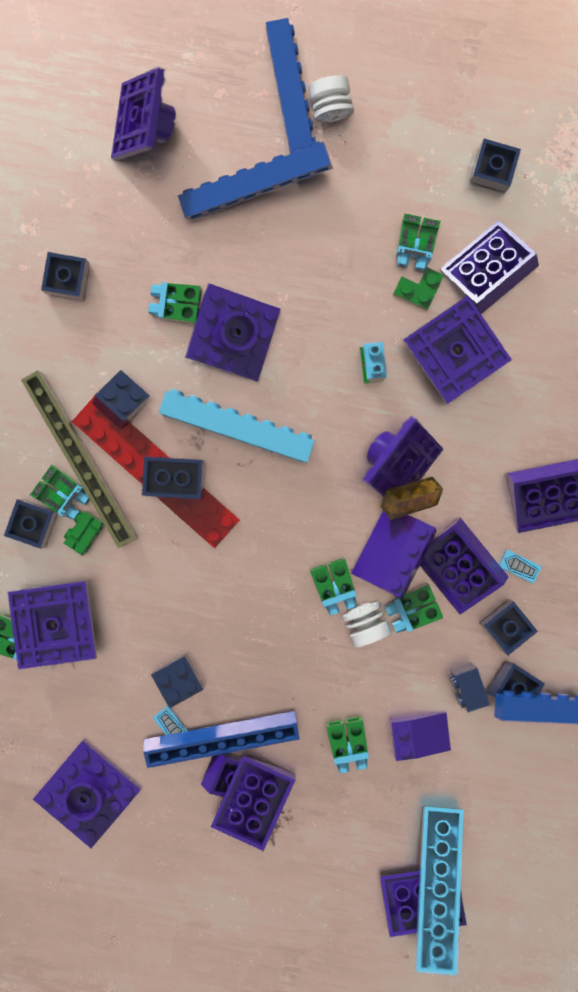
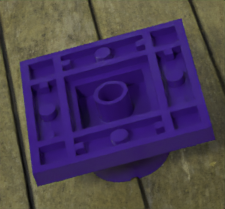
M157 67L122 83L111 159L120 160L151 150L156 142L163 144L172 135L176 111L172 105L163 103L161 97L162 88L165 84V69Z
M208 283L184 358L258 382L281 309ZM234 329L237 330L238 335L234 334Z
M466 296L403 339L446 404L512 360L469 296ZM453 349L458 351L457 355L452 352Z
M410 416L402 424L401 429L396 435L385 431L378 435L375 442L371 444L367 453V460L372 465V468L366 472L363 480L398 510L443 451V448L417 419Z
M87 581L7 592L18 670L97 658ZM54 620L57 622L58 626L53 625Z
M83 739L33 800L92 849L142 788Z

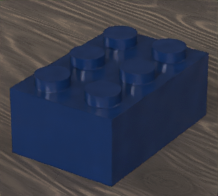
M144 457L142 496L202 499L204 460Z

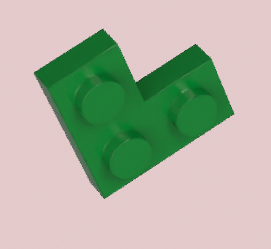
M427 267L419 284L401 276L393 295L427 311L444 275Z

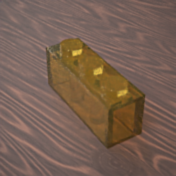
M433 476L385 491L381 508L391 520L438 505L443 488Z

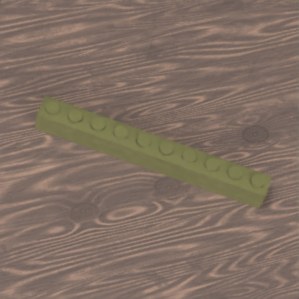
M37 370L21 380L116 546L121 548L137 539L138 537L43 373Z

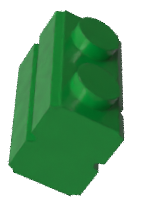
M89 511L80 512L74 520L76 522L74 528H69L64 535L66 539L64 544L82 556L87 553L105 526L101 519Z

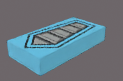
M506 550L499 564L502 569L533 584L542 566L509 550Z
M168 706L153 717L166 735L188 731Z

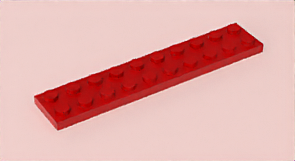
M93 397L71 422L143 484L144 457H170L129 421L120 429L92 404ZM204 487L202 499L157 497L214 549L240 521Z

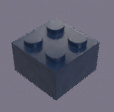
M484 138L479 147L470 182L507 192L512 183L521 149Z
M47 252L41 291L48 295L83 300L89 269L88 260L81 257Z
M120 370L95 394L92 404L121 429L147 403L150 395Z
M16 499L4 536L39 549L45 548L57 512L23 499Z
M510 599L480 623L507 656L538 632L517 604Z
M187 653L153 671L151 674L169 709L201 692L205 687Z
M506 661L487 694L496 699V694H503V691H513L516 695H521V692H531L533 695L538 696L545 683L516 664Z
M469 663L450 670L451 676H449L452 687L458 692L455 694V697L461 708L471 712L490 705L478 668L474 664Z

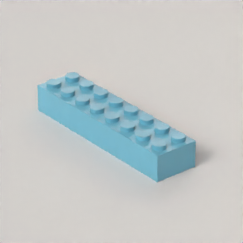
M171 389V392L165 391L158 412L162 416L307 464L315 441L311 439L312 435L303 432L298 435L293 433L294 429L282 426V429L275 427L273 422L264 420L262 423L256 421L257 417L245 414V417L238 415L239 412L232 408L220 409L221 406L214 402L202 403L201 398L190 395L189 398L184 397L183 392Z
M423 807L415 970L417 972L457 975L464 812L461 809Z

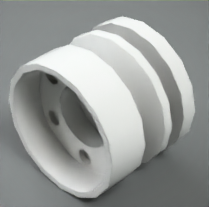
M346 76L324 77L309 85L310 98L315 103L313 111L315 112L314 119L316 122L328 123L339 121L354 113V107L351 105L352 98L347 96L350 94V86Z
M380 602L362 604L342 616L344 622L353 620L345 626L347 629L356 628V631L349 635L355 648L376 642L392 633L386 620H377L384 614L383 611L374 612L381 607Z

